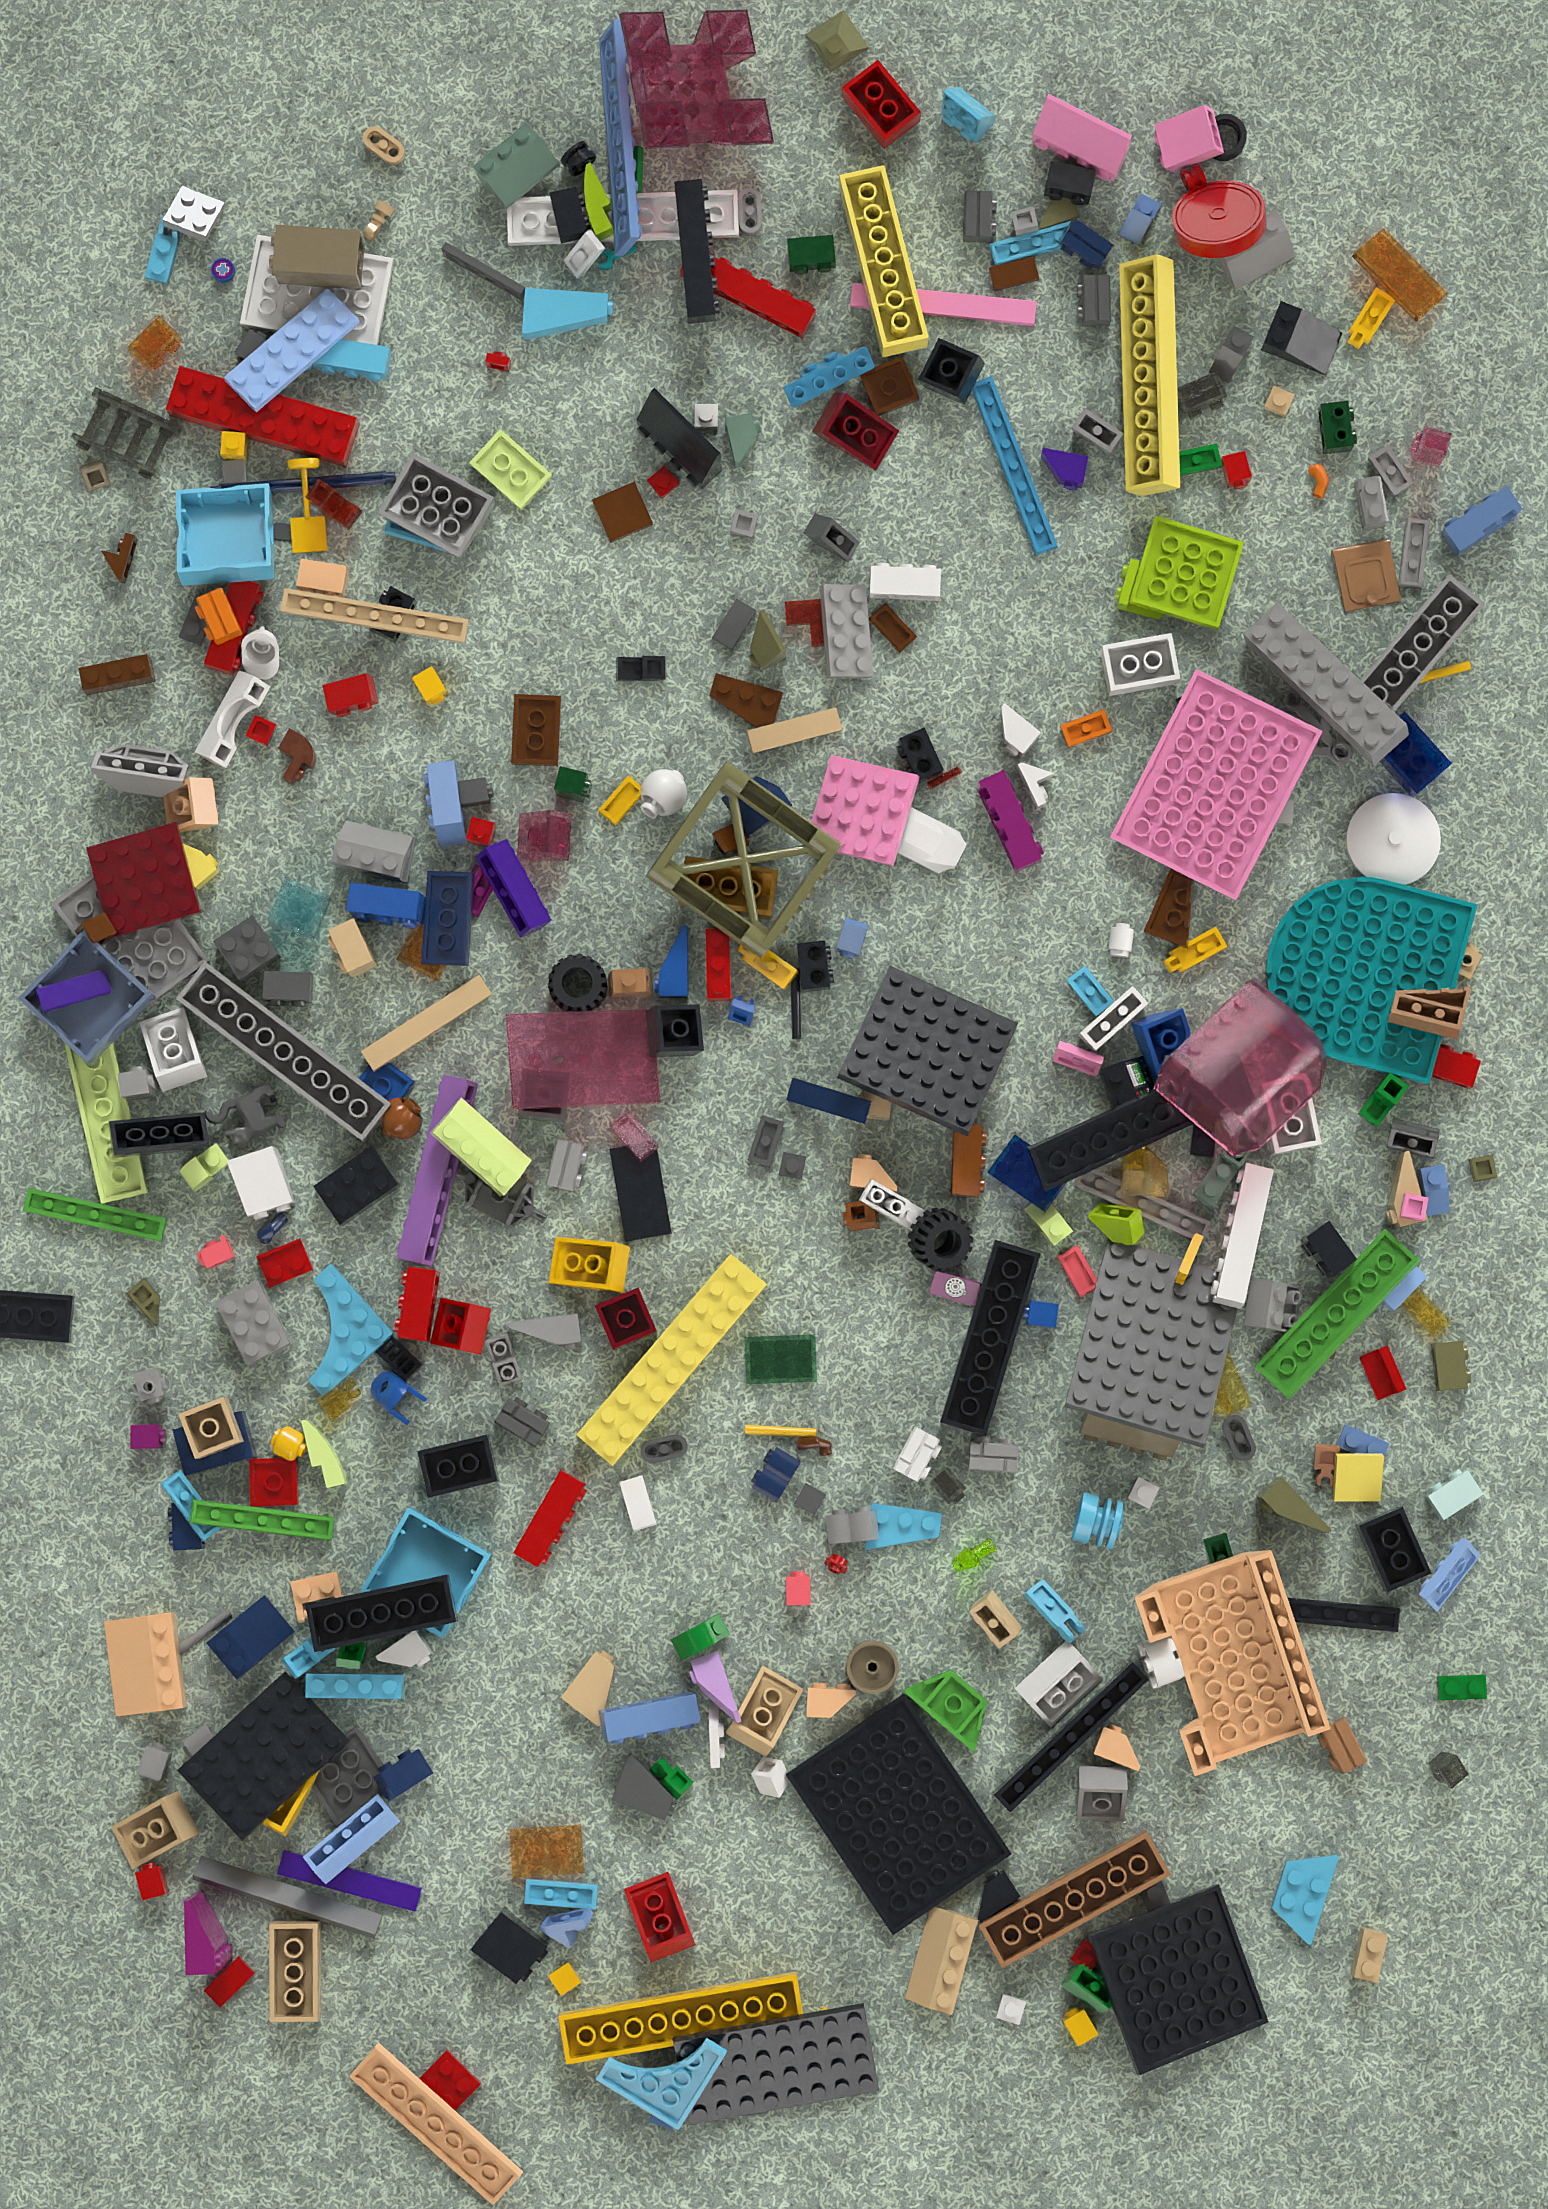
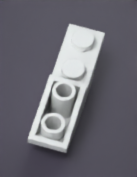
M872 1179L869 1180L859 1199L877 1212L911 1231L913 1230L910 1228L912 1223L916 1224V1218L918 1216L922 1217L925 1211Z

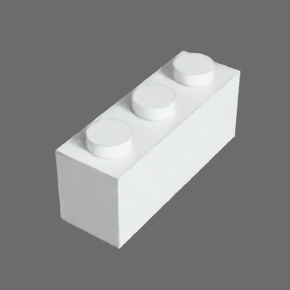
M876 563V566H871L870 598L939 601L941 569H936L935 565H923L922 568H913L911 564H899V567H890L888 563Z
M1132 986L1080 1032L1078 1036L1095 1053L1149 1003Z

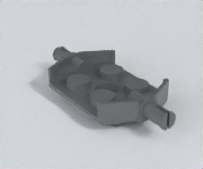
M457 1167V1172L462 1175L456 1173L455 1177L465 1183V1203L511 1228L527 1217H532L542 1223L545 1222V1219L537 1216L540 1215L547 1218L548 1214L535 1209L533 1185L518 1179L506 1193L505 1198L501 1201H496L492 1196L494 1190L474 1172L467 1173Z

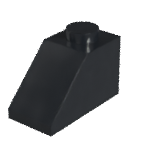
M996 1869L986 1876L987 1881L983 1883L977 1911V1919L980 1923L1020 1897V1894L1004 1870L999 1872Z

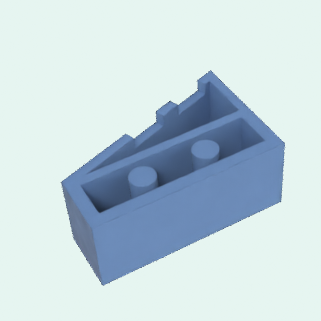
M1508 486L1497 493L1490 494L1478 506L1473 505L1463 512L1465 515L1459 519L1454 517L1444 524L1446 528H1444L1441 534L1456 556L1515 520L1523 508Z
M455 761L426 764L427 773L423 774L425 787H429L430 794H426L427 806L432 808V814L428 815L430 829L435 828L440 847L468 843L464 830V815L462 814Z

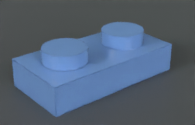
M1345 1424L1336 1445H1339L1340 1449L1352 1454L1385 1455L1389 1443Z

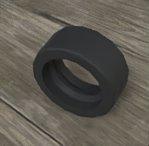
M1219 114L1215 116L1217 126L1228 125L1233 127L1237 132L1238 141L1232 149L1223 150V154L1215 156L1213 159L1229 161L1236 158L1242 152L1247 140V130L1244 123L1238 117L1231 114Z

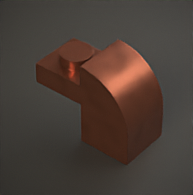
M289 728L278 749L281 753L293 759L283 779L294 785L296 781L300 782L305 774L304 766L312 770L314 769L316 754L307 738Z

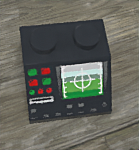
M1143 1056L1113 1064L1099 1071L1112 1108L1154 1089V1084Z

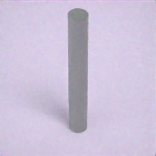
M226 1608L180 1643V1655L233 1616L229 1609Z

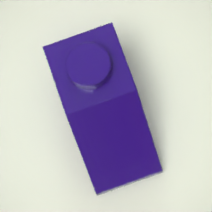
M1043 447L1041 459L1058 484L1064 485L1063 488L1067 490L1082 489L1089 456Z

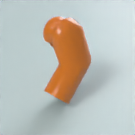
M1312 464L1308 469V473L1311 477H1315L1317 482L1313 496L1323 499L1330 479L1323 465Z

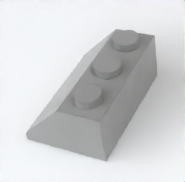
M1276 210L1266 215V229L1262 237L1252 247L1233 256L1217 258L1235 290L1296 257L1288 230Z
M346 820L337 837L331 862L337 867L403 882L414 836Z

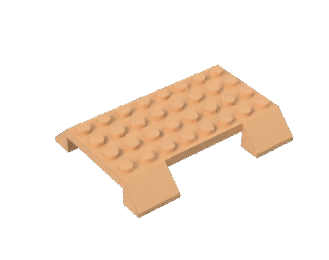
M1271 1550L1244 1552L1157 1582L1134 1597L1149 1643L1171 1636L1177 1649V1656L1181 1660L1185 1680L1198 1716L1179 1730L1194 1776L1217 1769L1216 1762L1303 1732L1309 1737L1331 1729Z

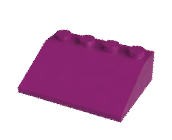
M198 1890L184 1900L185 1975L216 1974L229 1962V1958L233 1957V1946L228 1944V1936L204 1891Z

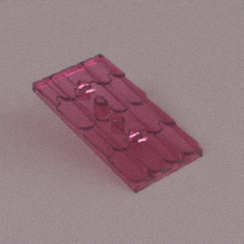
M647 1009L506 1014L512 1108L532 1109L661 1103L657 1057H650L646 1019ZM563 1057V1062L557 1064V1058Z

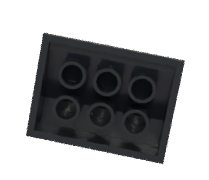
M653 388L636 419L639 426L637 430L645 439L650 437L655 442L653 446L661 455L666 453L671 458L669 462L677 471L682 469L687 474L686 479L693 487L698 485L703 489L722 471L721 453L667 399Z

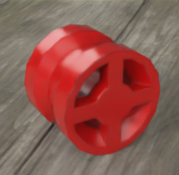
M1194 164L1189 170L1184 169L1180 171L1181 180L1187 191L1207 183L1205 174L1199 164Z

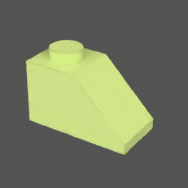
M1043 1195L1024 1209L1052 1247L1073 1232L1060 1213Z

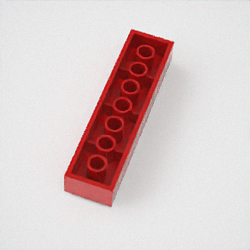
M183 366L178 368L166 406V411L171 417L219 431L242 432L250 440L311 458H319L322 461L342 467H347L360 425L357 417L279 394L258 412H255L224 378Z

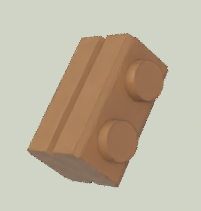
M1345 1717L1329 1723L1331 1729L1321 1732L1317 1736L1322 1749L1327 1748L1331 1755L1328 1761L1334 1771L1339 1770L1341 1774H1344L1368 1761Z

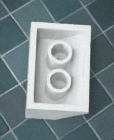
M1065 1641L1030 1675L1023 1679L1015 1690L1051 1728L1103 1678L1071 1643Z

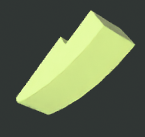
M302 1420L311 1466L322 1467L326 1488L347 1484L343 1467L329 1441L309 1420Z

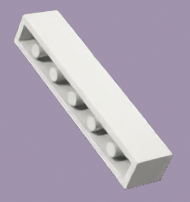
M1246 1163L1237 1172L1235 1182L1239 1183L1238 1190L1233 1191L1230 1205H1234L1232 1214H1228L1225 1227L1229 1228L1228 1235L1223 1236L1220 1248L1224 1250L1223 1257L1218 1259L1216 1265V1272H1219L1218 1280H1214L1211 1287L1214 1303L1241 1309L1245 1304L1273 1169Z

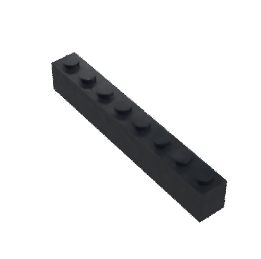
M1129 1661L992 1792L993 1795L1009 1812H1012L1149 1680L1147 1676L1132 1661Z

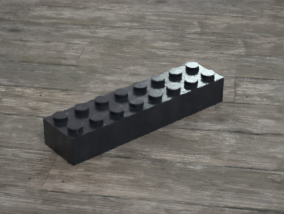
M998 1240L993 1242L940 1423L982 1436L987 1435L1041 1253Z

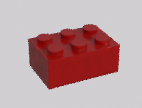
M876 60L842 87L841 97L884 149L921 120V111L879 60Z
M408 1266L407 1271H403L401 1285L405 1286L404 1295L400 1294L398 1300V1309H401L400 1318H396L394 1332L398 1333V1338L430 1343L440 1279L439 1271Z

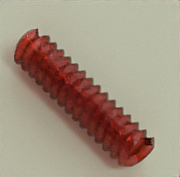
M956 766V768L950 769V771L931 779V781H927V786L931 790L935 786L937 787V785L939 786V784L941 785V783L960 775V773L962 774V771Z

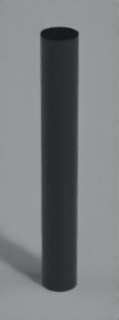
M799 971L790 983L792 1039H801Z

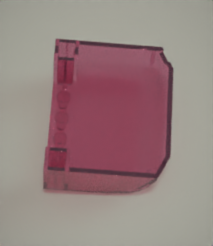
M1253 978L1247 981L1169 1056L1160 1068L1154 1089L1232 1156L1237 1157L1240 1153L1259 1150L1320 1090L1327 1067L1326 1052L1317 1034L1291 1008Z

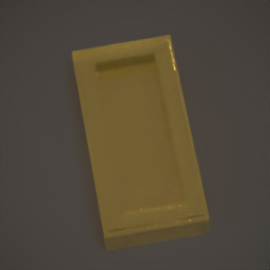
M1416 1288L1401 1303L1403 1308L1433 1338L1452 1322L1419 1288Z

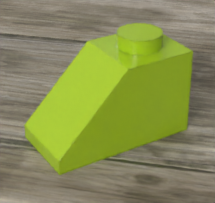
M1099 1203L1088 1214L1089 1219L1112 1242L1134 1245L1145 1233L1141 1209Z

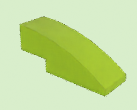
M591 163L586 164L584 176L586 209L591 229L599 241L614 235L613 227L606 215L612 209L611 203Z

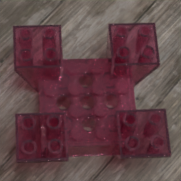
M748 10L705 11L693 44L670 45L664 12H621L619 14L626 60L645 149L686 148L693 143H711L728 146L774 143L766 99H731L726 75L727 69L756 55Z

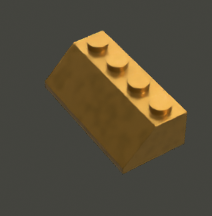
M685 856L684 865L712 860ZM740 865L685 875L739 915L748 916ZM750 866L758 918L772 920L779 870ZM678 900L679 906L687 907L685 904Z

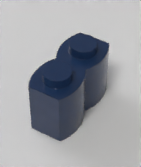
M778 1447L774 1451L771 1449L768 1451L763 1460L766 1463L762 1471L757 1470L751 1480L754 1483L752 1487L754 1490L776 1503L801 1461Z

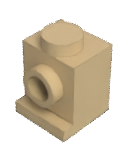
M1467 943L1464 956L1470 958V964H1465L1462 961L1458 976L1465 981L1471 979L1482 957L1478 953L1479 948Z

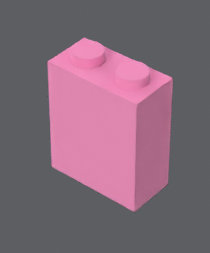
M1206 105L1154 125L1156 130L1154 134L1155 141L1161 150L1160 161L1162 166L1169 171L1177 172L1224 153L1214 111Z

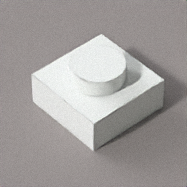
M695 404L694 427L696 429H718V404Z
M1137 1477L1128 1499L1150 1509L1160 1487Z
M1003 1994L996 2018L1019 2025L1026 2001Z

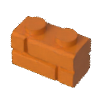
M222 588L196 598L198 605L195 606V610L200 620L204 618L207 627H204L209 641L214 640L216 645H219L242 635V631Z

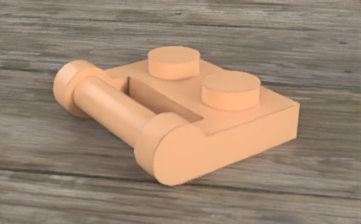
M338 1571L290 1582L299 1624L305 1623L308 1620L303 1603L334 1596L335 1598L343 1597Z

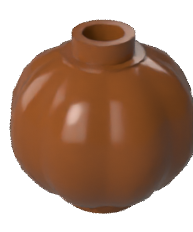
M402 1097L388 1100L391 1106L381 1119L383 1125L381 1131L390 1139L393 1136L399 1139H408L415 1136L420 1131L423 1118L420 1115L421 1107L409 1097L406 1100Z

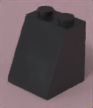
M504 1907L470 1950L517 1984L520 1979L525 1982L533 1972L530 1968L535 1961L540 1963L548 1954L546 1950L548 1943Z

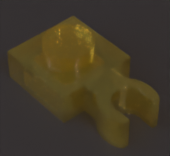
M353 1380L348 1381L341 1391L335 1386L317 1400L332 1421L351 1407L348 1403L350 1399L360 1396L361 1391L358 1388L350 1392V1389L356 1385Z

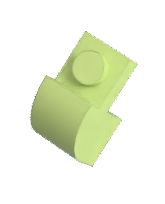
M216 1143L198 1157L191 1159L179 1172L191 1189L196 1192L213 1180L215 1174L228 1166L227 1161L229 1159Z

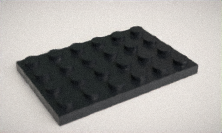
M284 1672L177 1771L243 1842L342 1750L350 1740L311 1698H305V1692Z

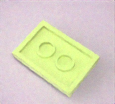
M501 429L469 462L471 467L520 510L552 478L550 472Z

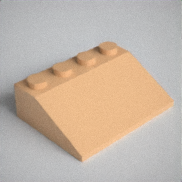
M175 1611L104 1621L115 1715L125 1716L187 1707Z

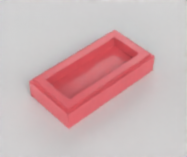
M1078 1245L1057 1256L1080 1298L1095 1289L1097 1278Z

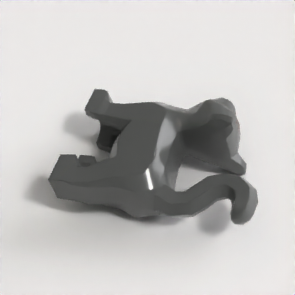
M270 1083L257 1087L249 1094L236 1099H229L222 1103L218 1115H214L209 1108L204 1112L206 1120L216 1125L221 1124L227 1119L230 1109L238 1110L245 1126L232 1128L226 1131L225 1135L227 1138H230L232 1144L239 1150H245L251 1139L263 1136L275 1126L280 1128L287 1127L282 1115L266 1117L263 1107L278 1105Z

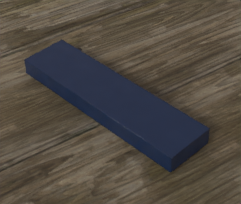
M792 1078L786 1099L793 1103L863 1124L866 1123L872 1102L796 1078Z

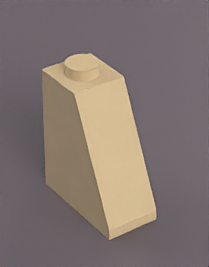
M604 1650L601 1653L595 1651L561 1696L564 1701L598 1727L601 1724L598 1710L606 1709L615 1664L612 1663L614 1658Z

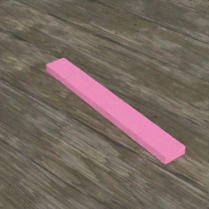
M852 283L850 307L870 309L864 284ZM916 289L923 315L1034 326L1037 301Z

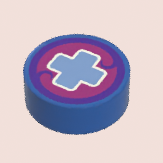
M219 258L213 262L211 272L218 282L226 283L233 279L235 267L229 259Z

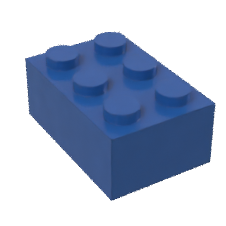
M350 882L346 911L352 915V918H356L358 922L370 923V919L379 921L381 925L393 926L394 922L401 924L404 928L416 929V925L423 926L426 897L419 891Z

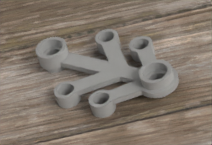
M1289 691L1283 699L1284 707L1290 711H1295L1305 723L1323 731L1319 740L1323 741L1327 747H1315L1311 757H1329L1333 763L1338 765L1347 763L1352 756V750L1345 743V738L1336 730L1335 741L1329 734V723L1321 715L1319 723L1302 705L1303 698L1296 691ZM1294 698L1296 705H1290L1288 699ZM1336 750H1342L1344 753L1343 757H1338Z

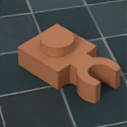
M1315 1444L1313 1467L1314 1469H1320L1315 1477L1317 1485H1321L1323 1477H1328L1329 1485L1333 1486L1334 1477L1331 1470L1335 1468V1454L1340 1452L1339 1445Z

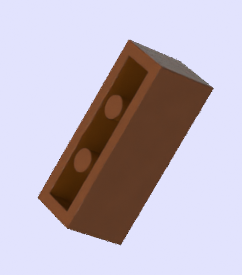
M148 654L78 668L82 690L87 696L156 682L152 659Z

